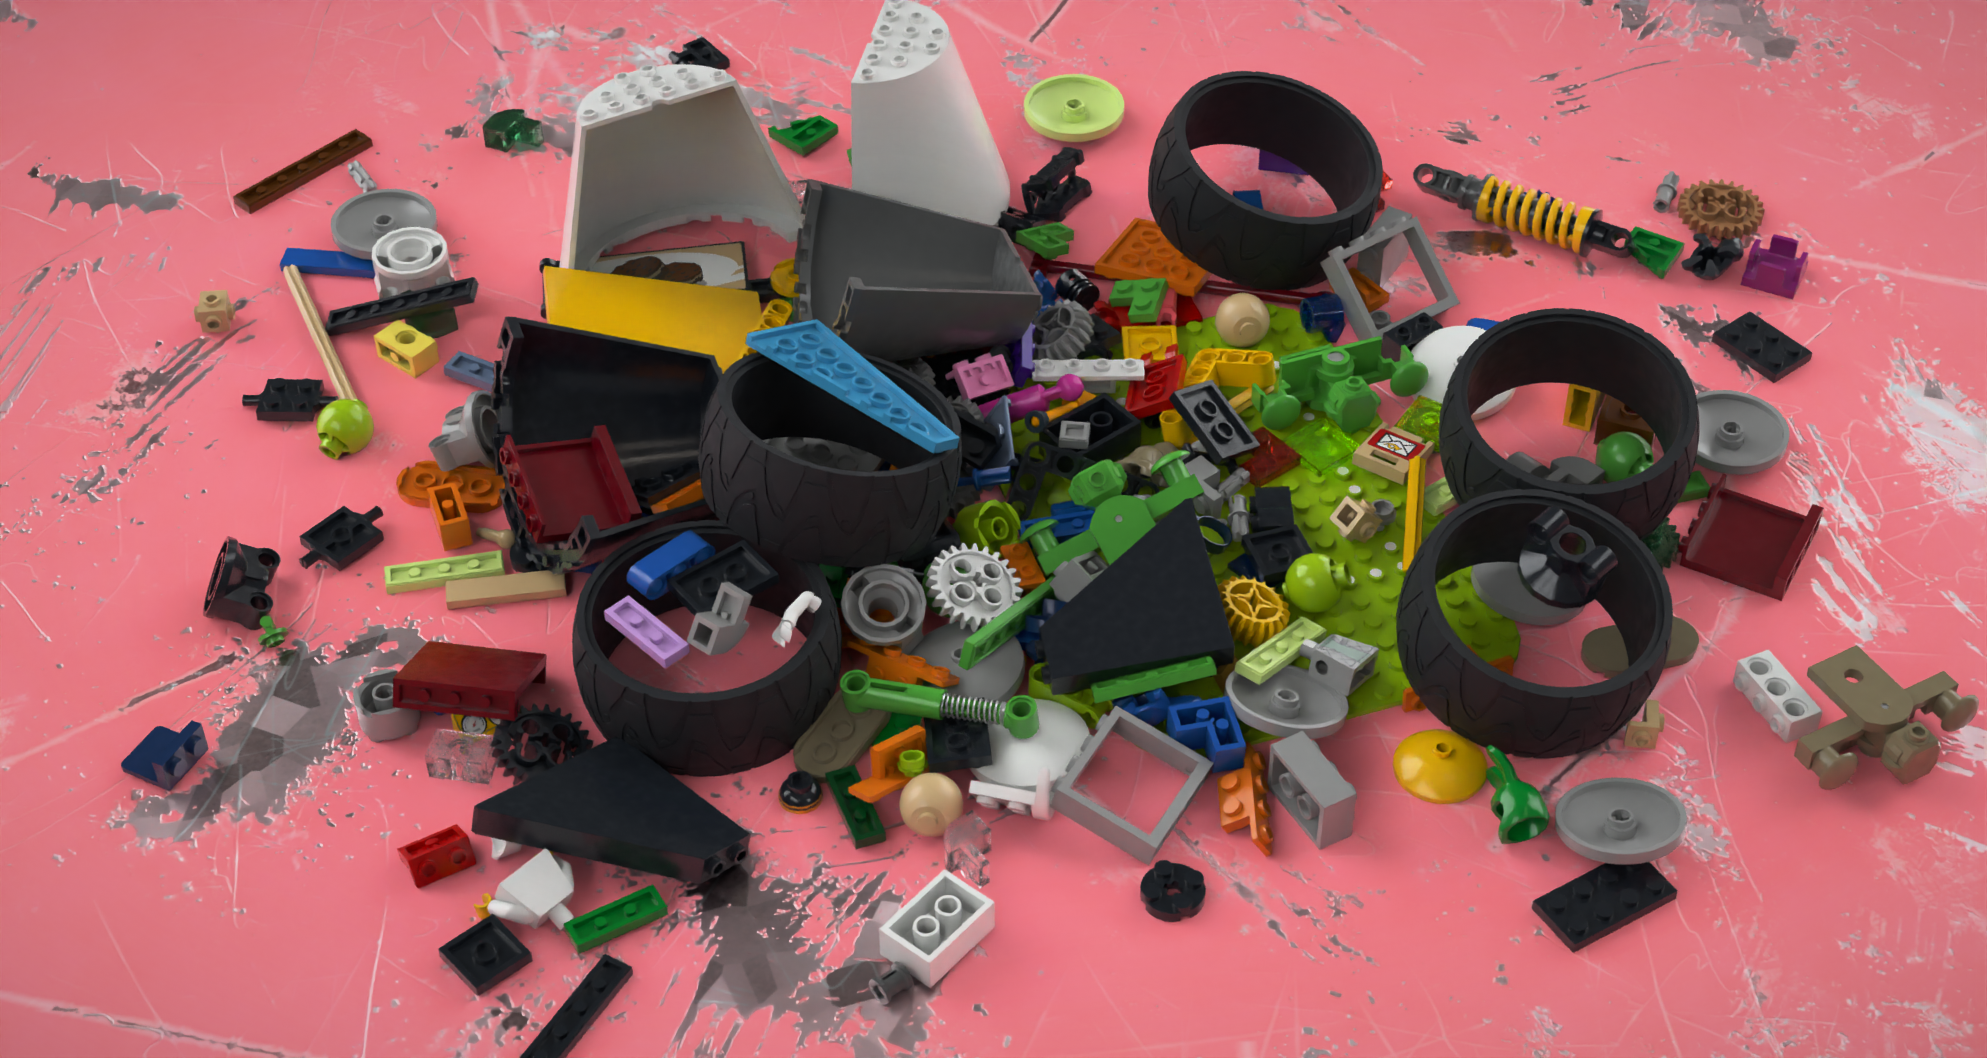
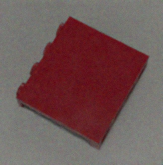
M605 425L594 426L591 438L515 446L511 435H506L504 445L500 448L499 452L500 461L507 468L509 484L516 491L518 507L524 511L527 530L532 532L536 544L569 540V536L578 525L581 516L584 515L594 516L599 531L641 518L642 511Z
M1722 474L1717 484L1712 483L1707 496L1709 500L1702 501L1697 515L1699 518L1692 519L1688 529L1689 536H1683L1678 548V552L1682 553L1680 566L1782 601L1819 529L1824 507L1812 504L1807 516L1724 488L1727 475Z
M428 641L393 677V707L515 721L518 717V698L531 682L546 683L547 654Z

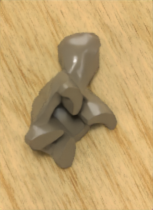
M1167 441L1156 443L1154 446L1144 445L1136 448L1128 457L1116 463H1120L1126 473L1140 478H1150V481L1157 486L1168 488L1161 473L1151 475V468L1161 457L1178 449Z

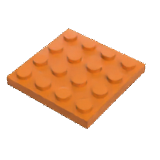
M1137 217L1133 219L1095 263L1094 273L1104 275L1110 279L1140 280L1166 278L1169 285L1168 288L1174 289L1181 296L1193 297L1212 275V273L1204 270L1198 264L1185 257L1183 253L1179 252L1164 236L1156 222Z

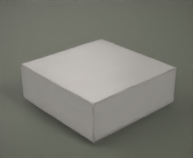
M1062 421L1059 447L1088 450L1090 423Z

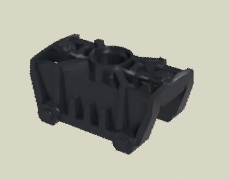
M1063 147L1058 155L1052 156L1051 161L1037 174L1031 175L1028 182L1021 185L1027 213L1048 221L1061 222L1066 218L1065 213L1078 201L1092 194L1090 182L1075 175V167L1085 161L1082 150ZM1068 175V178L1060 184V181Z

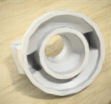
M406 227L394 230L378 239L372 248V261L376 274L374 282L379 299L455 281L449 263L447 243L441 234L432 229Z

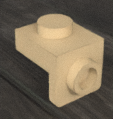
M1646 700L1642 722L1628 721L1624 737L1625 746L1656 748L1658 734L1663 732L1665 715L1659 713V700Z

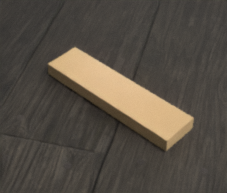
M548 570L445 581L447 609L567 596L565 574H552Z

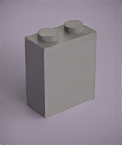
M1388 206L1363 237L1365 240L1370 238L1369 233L1382 226L1388 230L1392 228L1390 223L1404 216L1406 220H1409L1413 214ZM1403 232L1358 253L1357 270L1381 288L1408 256L1409 244Z

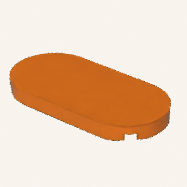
M420 461L415 463V467L409 469L408 466L403 469L396 480L399 497L402 501L412 506L430 508L427 488L456 482L466 512L485 513L503 505L499 489H505L503 476H496L495 468L466 464L444 472L440 470L436 461Z

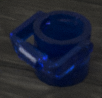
M1324 293L1320 296L1302 299L1299 311L1301 323L1305 331L1308 333L1321 332L1327 342L1336 343L1346 326L1344 322V308L1340 297L1335 293Z

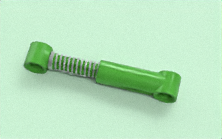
M862 670L848 671L840 679V688L845 708L854 713H862L868 709L939 720H943L945 716L947 718L952 716L953 719L957 717L959 720L961 718L963 720L968 719L969 721L974 720V722L979 720L980 723L984 721L985 724L988 722L991 725L995 723L998 726L1000 724L1004 728L1009 729L1010 733L1019 739L1030 738L1039 730L1037 704L1033 698L1027 695L1014 696L1008 702L1003 701L999 703V701H996L994 703L991 700L989 703L988 699L983 702L982 698L978 701L977 697L973 700L971 696L969 699H967V696L962 698L961 695L957 698L956 694L951 697V694L946 689L870 678Z

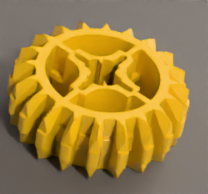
M1244 575L1239 579L1231 576L1229 580L1223 579L1222 583L1217 586L1233 642L1239 640L1242 641L1244 646L1251 643L1257 648L1260 644L1262 645L1288 627L1287 624L1290 619L1289 604L1283 601L1284 595L1275 593V587L1269 588L1265 582H1257L1255 577L1248 580Z

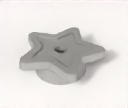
M1375 310L1370 313L1377 330L1393 323L1390 321V315L1385 311Z

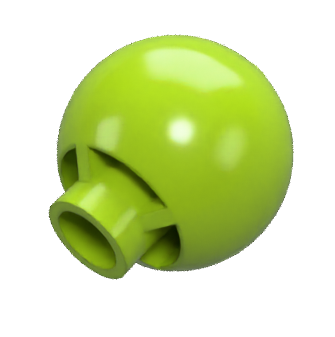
M359 399L335 400L323 408L317 420V434L322 441L319 445V450L332 459H338L342 452H348L347 454L351 455L363 450L371 441L374 432V422L368 411V406Z
M1310 553L1299 557L1290 565L1285 577L1286 582L1282 583L1285 598L1287 600L1291 599L1292 603L1299 609L1310 613H1321L1333 608L1340 601L1343 595V588L1351 586L1352 579L1345 562L1337 564L1327 555Z

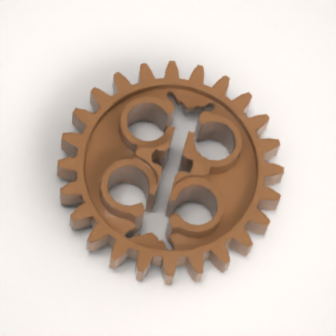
M1710 179L1709 184L1701 180L1699 186L1692 183L1690 189L1685 188L1684 193L1680 194L1677 211H1679L1678 218H1683L1682 224H1689V230L1698 229L1697 233H1707L1709 239L1713 235L1717 236L1718 241H1721L1722 237L1732 239L1733 236L1742 239L1743 234L1751 236L1752 231L1757 232L1758 226L1762 224L1765 209L1762 208L1763 202L1758 201L1759 195H1752V189L1744 191V185L1736 187L1734 186V181L1725 184L1723 179L1719 183H1715L1714 180ZM1704 204H1707L1706 211L1704 212L1703 206ZM1736 208H1738V214L1737 216H1734Z

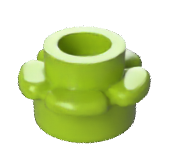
M907 750L899 755L898 770L904 773L905 776L916 777L922 774L925 768L928 767L925 754L920 750Z

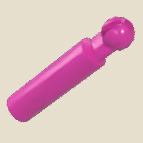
M1065 374L1059 378L1054 387L1045 389L1042 385L1037 384L1007 395V398L1011 400V406L1009 407L1010 423L1025 419L1026 414L1033 410L1048 411L1050 401L1059 398L1066 401L1077 400L1084 391L1082 379L1073 374ZM1001 398L978 406L984 418H986Z

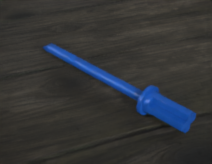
M1007 466L980 471L978 468H974L972 476L959 478L957 487L974 485L976 491H981L983 487L1011 483L1013 481L1011 467Z

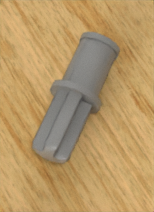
M1670 171L1668 175H1665L1663 182L1657 187V196L1653 202V208L1657 212H1667L1671 201L1677 195L1676 188L1680 181V176L1675 175L1674 171Z
M1236 494L1234 495L1235 503H1233L1232 497L1228 500L1230 511L1228 524L1232 529L1233 540L1239 542L1242 536L1249 535L1251 516L1247 512L1246 498L1243 495Z

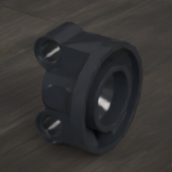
M1550 506L1527 525L1528 537L1519 555L1517 571L1522 585L1533 597L1547 605L1569 609L1580 608L1594 601L1602 590L1608 574L1617 567L1618 562L1611 549L1603 545L1596 547L1593 539L1587 532L1569 525V519L1562 509Z
M226 537L211 574L204 601L203 616L211 619L219 617L237 622L250 630L261 629L260 619L263 616H268L273 606V600L265 593L266 586L271 584L281 562L279 554L270 548H256L239 543L236 538Z

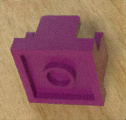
M1773 234L1769 249L1760 248L1762 240L1756 238L1749 253L1741 285L1793 300L1806 272L1809 253L1803 251L1800 258L1796 257L1799 241L1796 239Z

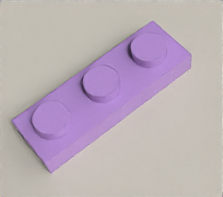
M629 595L604 611L607 622L665 669L690 653L689 643Z

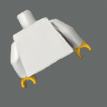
M547 848L543 849L499 883L494 896L495 900H492L491 895L488 893L481 896L484 904L473 905L478 917L485 919L493 914L499 918L523 925H530L535 929L550 919L560 931H563V923L576 918L565 907L570 902L574 893L573 888L575 884L571 864L554 855L553 851H549Z

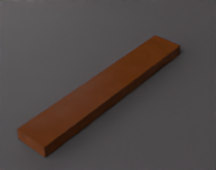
M354 129L233 196L234 203L247 213L252 214L373 146L372 139L358 129Z

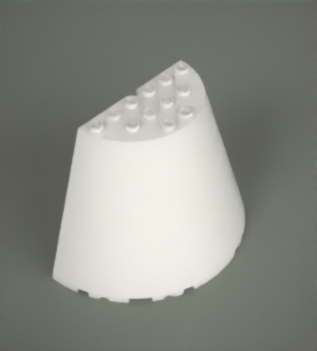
M885 0L871 33V39L873 40L871 43H867L851 81L852 190L998 227V220L1001 218L1000 212L1004 210L1006 212L1009 206L1010 181L949 28L938 13L923 4L911 0Z
M686 64L656 67L654 65H644L637 71L616 74L613 79L591 91L580 103L576 116L559 268L591 271L595 262L600 258L599 254L603 251L605 254L613 251V247L618 244L626 243L652 231L687 224L694 220L702 222L711 221V216L721 215L722 221L743 223L744 218L752 219L753 225L770 227L772 232L783 237L788 243L797 241L798 228H803L802 223L805 220V214H801V206L737 80L726 73L725 70Z

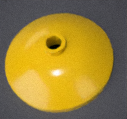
M1430 729L1416 732L1406 737L1398 745L1393 756V772L1398 783L1411 795L1431 803L1453 804L1465 801L1481 790L1487 777V760L1478 745L1468 738L1466 739L1458 733L1449 730Z

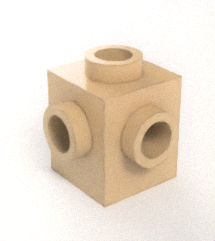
M228 289L200 291L199 304L194 307V317L196 322H200L202 333L230 331L231 320H235L236 313L234 304L230 302Z
M1349 496L1344 498L1329 518L1340 528L1338 532L1344 538L1351 542L1356 539L1363 543H1366L1376 533L1377 527L1383 521L1374 513L1377 508L1365 499H1362L1360 502Z

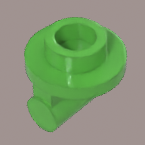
M263 616L260 619V624L266 633L258 638L259 644L267 645L268 648L282 644L285 641L284 637L288 635L287 629L284 627L276 629V625L271 617Z

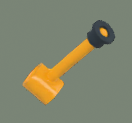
M1084 390L1081 397L1075 401L1063 399L1061 406L1046 412L1030 411L1025 416V426L1032 433L1042 432L1049 422L1097 397V395Z

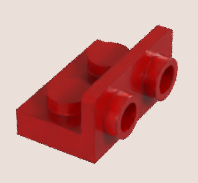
M457 824L397 849L401 861L410 870L414 885L417 888L424 887L476 864V858L469 837Z

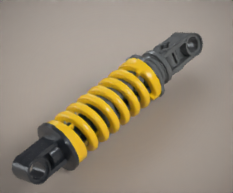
M1428 163L1418 165L1413 172V178L1422 192L1437 196L1451 203H1458L1459 209L1472 210V219L1475 221L1479 220L1485 223L1494 221L1497 227L1507 226L1508 230L1512 232L1520 230L1524 236L1533 234V237L1539 241L1546 238L1547 243L1551 245L1559 243L1560 247L1565 250L1572 247L1573 251L1582 257H1587L1591 250L1595 249L1618 258H1627L1635 250V243L1630 231L1603 222V211L1601 209L1583 206L1577 216L1575 215V202H1569L1565 210L1562 211V198L1557 197L1553 203H1550V195L1543 193L1538 199L1535 189L1532 188L1527 194H1524V186L1518 184L1511 190V182L1509 180H1504L1499 186L1498 178L1492 173L1487 174L1481 180L1474 174L1464 176L1456 171L1443 169ZM1425 175H1433L1429 182H1421ZM1625 238L1628 240L1624 247L1619 248L1615 246L1619 239Z

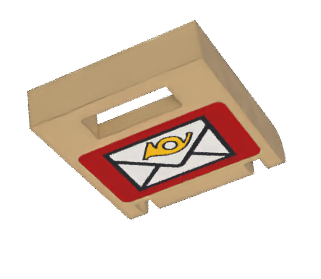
M1383 422L1356 449L1353 454L1352 464L1403 485L1408 480L1409 460L1417 455L1426 460L1432 454L1435 443L1428 441L1424 444V438L1394 426L1389 429V424ZM1373 454L1385 458L1389 461H1392L1396 464L1393 465L1383 460H1380L1376 457H1373Z

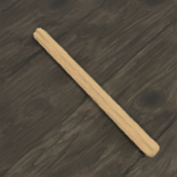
M293 264L289 267L285 266L283 269L284 277L339 398L357 399L297 266Z

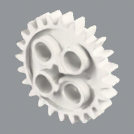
M964 543L961 544L959 549L951 545L948 552L942 550L939 557L934 558L927 572L928 579L925 583V586L930 587L927 596L935 597L932 606L942 607L939 615L949 614L951 616L950 624L956 620L960 621V629H964L966 624L971 625L972 632H975L978 626L982 628L1018 602L1023 592V589L1018 587L1021 579L1013 577L1016 569L1006 568L1009 560L1005 559L1000 562L998 560L999 552L990 555L988 554L987 546H985L983 551H978L976 543L969 550ZM955 567L963 568L967 574L959 573Z

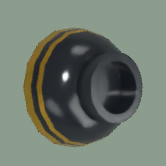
M795 771L782 783L778 792V800L786 811L795 814H805L814 811L821 805L823 790L819 782L808 772Z

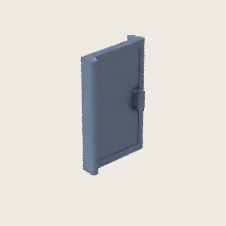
M1006 395L1001 397L983 420L984 423L988 422L998 430L1002 445L983 470L1019 465L1018 459L1014 455L1009 415L1011 400ZM995 486L983 487L982 489L991 492Z

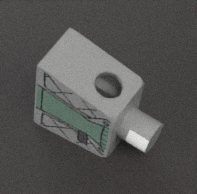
M1331 634L1320 644L1305 639L1301 645L1299 655L1311 660L1308 671L1311 677L1349 696L1373 675L1379 649Z

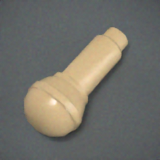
M479 527L476 531L477 536L496 542L503 549H511V546L515 543L514 532L510 529L497 531Z

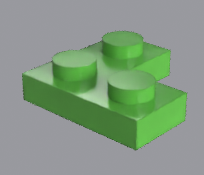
M1059 222L1016 231V242L1026 246V249L1042 255L1044 259L1049 260L1056 259L1060 255L1069 254V243L1067 242L1074 240V230Z
M1166 278L1115 281L1109 300L1112 307L1131 306L1128 312L1130 323L1156 322L1169 285Z

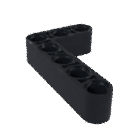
M1031 441L1023 448L1019 465L1016 467L1013 481H1011L1004 502L1011 505L1014 501H1021L1024 504V512L1018 517L1020 521H1025L1032 512L1046 472L1072 481L1075 475L1099 462L1041 441ZM1034 446H1040L1044 450V457L1039 462H1033L1030 459V450ZM1062 456H1068L1071 460V467L1066 472H1061L1057 468V461ZM1030 473L1034 477V484L1030 489H1022L1019 483L1022 475ZM1126 473L1127 479L1121 495H1138L1140 488L1146 485L1151 488L1152 496L1160 491L1153 482Z

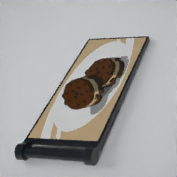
M743 241L600 256L591 269V272L750 291L745 244ZM544 258L539 262L543 288V304L540 311L544 319H547L543 280L544 266L559 268L560 261L550 258Z

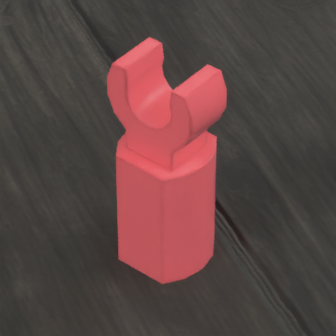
M1168 288L1156 320V326H1161L1163 321L1176 325L1178 295L1174 289Z

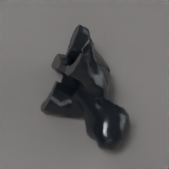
M1696 233L1693 239L1699 245L1693 251L1691 257L1681 263L1684 270L1691 271L1695 276L1704 280H1715L1733 262L1740 261L1744 255L1743 243L1736 237L1722 240L1715 247L1705 234Z

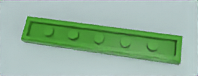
M1053 575L964 641L958 666L968 671L1025 629L1026 615H1041L1043 598L1059 600L1054 594V589L1049 585L1056 576Z

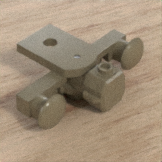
M1856 645L1808 668L1806 676L1847 716L1799 738L1794 756L1808 770L1811 769L1819 777V786L1822 789L1832 790L1849 781L1858 766V758L1855 753L1849 752L1842 755L1839 753L1858 744V748L1863 754L1874 758L1881 757L1883 765L1903 785L1908 784L1930 773L1937 763L1941 750L1939 740L1920 721L1912 724L1908 722L1914 718L1915 711L1920 708L1921 712L1925 715L1933 712L1942 720L1941 728L1944 731L1953 732L1962 729L1973 720L1979 709V699L1976 695H1967L1962 698L1957 694L1959 684L1945 671L1903 689ZM1848 677L1855 678V679H1857L1859 682H1857V683L1850 682V681H1848L1846 678H1848Z

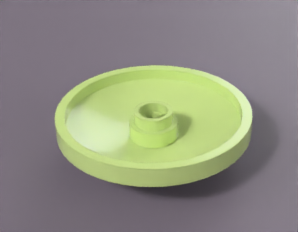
M1082 74L1058 75L1042 80L1028 91L1024 100V116L1027 123L1035 131L1048 138L1066 142L1090 141L1108 135L1121 124L1124 117V99L1115 86L1103 79Z

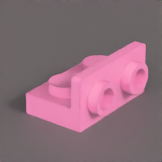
M987 353L975 358L976 362L970 364L968 360L958 362L952 365L953 370L945 375L947 381L955 378L963 400L967 398L973 400L1015 385L1003 354L992 357L991 353Z

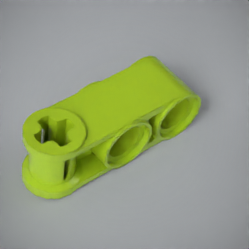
M1044 663L1035 664L1029 671L1028 696L1033 699L1054 701L1071 708L1082 717L1088 728L1095 729L1102 715L1114 708L1112 704L1114 699L1095 703L1091 689L1052 695L1049 684L1044 685L1042 680L1041 666H1044Z

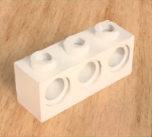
M1769 649L1737 661L1733 677L1735 687L1752 703L1755 711L1764 717L1773 732L1777 733L1785 743L1792 742L1818 730L1823 711Z

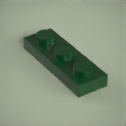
M852 765L825 773L826 784L855 849L886 841V832L873 803L865 802L849 793L848 787L862 781L856 766Z

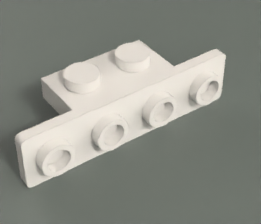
M1041 359L1032 361L1035 363V371L1032 372L1033 381H1058L1065 374H1073L1082 379L1084 390L1090 393H1115L1116 381L1144 380V361L1142 359Z

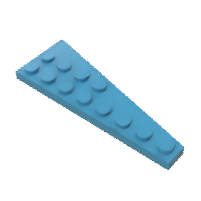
M818 319L747 333L746 344L749 347L933 454L958 447L960 437Z

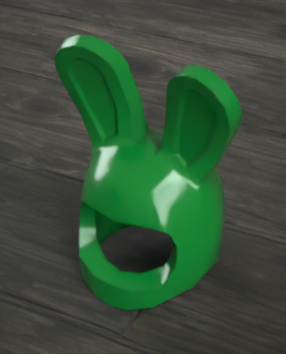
M1490 744L1485 749L1496 766L1488 768L1486 776L1489 783L1496 789L1490 804L1491 810L1501 821L1498 828L1501 844L1530 840L1540 835L1547 828L1550 818L1548 808L1539 791L1532 784L1523 782L1517 777L1515 769L1505 753Z

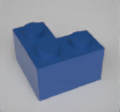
M1229 696L1168 706L1165 727L1167 735L1191 750L1204 748L1207 759L1214 763L1211 768L1212 773L1243 768L1247 746Z

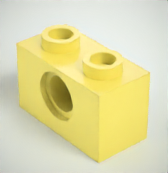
M399 319L374 335L378 357L415 379L439 362L436 341Z

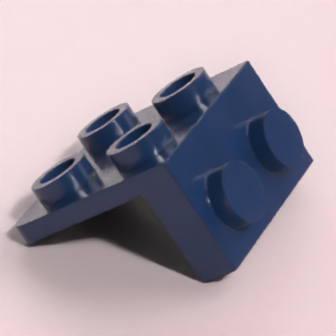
M191 720L180 733L163 726L155 727L121 762L123 772L170 791L209 750L202 724Z

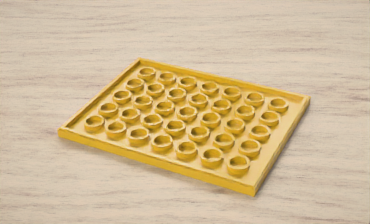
M544 266L543 280L548 324L714 355L723 374L726 369L735 363L746 343L747 333L753 331L762 316L759 294L755 291Z

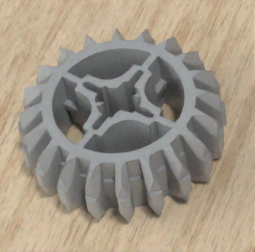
M1068 299L1063 303L1057 301L1054 306L1048 305L1047 310L1044 312L1040 311V315L1037 318H1033L1035 333L1032 343H1035V352L1032 361L1041 359L1069 360L1077 358L1081 351H1085L1084 346L1091 342L1089 337L1094 334L1092 328L1095 325L1085 307L1083 308L1081 304L1076 301L1071 302Z

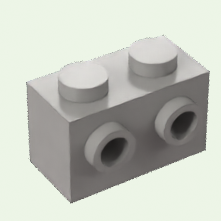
M1090 551L1081 556H1076L1069 563L1064 561L1053 572L1056 577L1049 585L1054 589V594L1059 600L1069 602L1109 566L1095 551Z

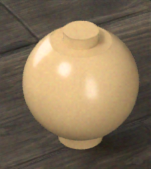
M1237 293L1229 296L1220 304L1215 316V325L1220 337L1228 344L1240 348L1250 347L1260 342L1266 335L1270 325V315L1266 305L1258 297L1248 293Z
M923 773L911 779L904 787L899 802L900 813L905 824L915 833L927 837L940 836L952 830L960 820L963 812V797L955 782L947 776L939 773Z

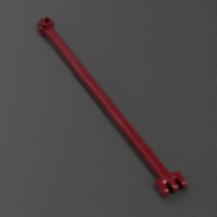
M1038 253L1034 254L1028 270L1031 277H1034V273L1039 269L1044 277L1047 278L1048 273L1062 275L1070 269H1077L1087 278L1114 282L1122 281L1121 279H1110L1104 275L1094 273V265L1044 259ZM1207 280L1198 291L1200 293L1223 296L1248 293L1262 301L1314 307L1318 313L1323 315L1329 314L1334 310L1336 300L1335 295L1329 291L1305 293L1281 289L1263 290L1240 284Z

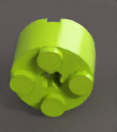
M989 500L969 505L959 512L956 521L952 524L959 534L961 544L964 543L968 550L971 549L974 543H976L978 551H983L985 546H987L988 554L993 555L995 552H999L998 559L1002 558L1000 554L1001 546L1020 543V539H1017L1018 530L1021 529L1020 519L1014 508L1006 502Z

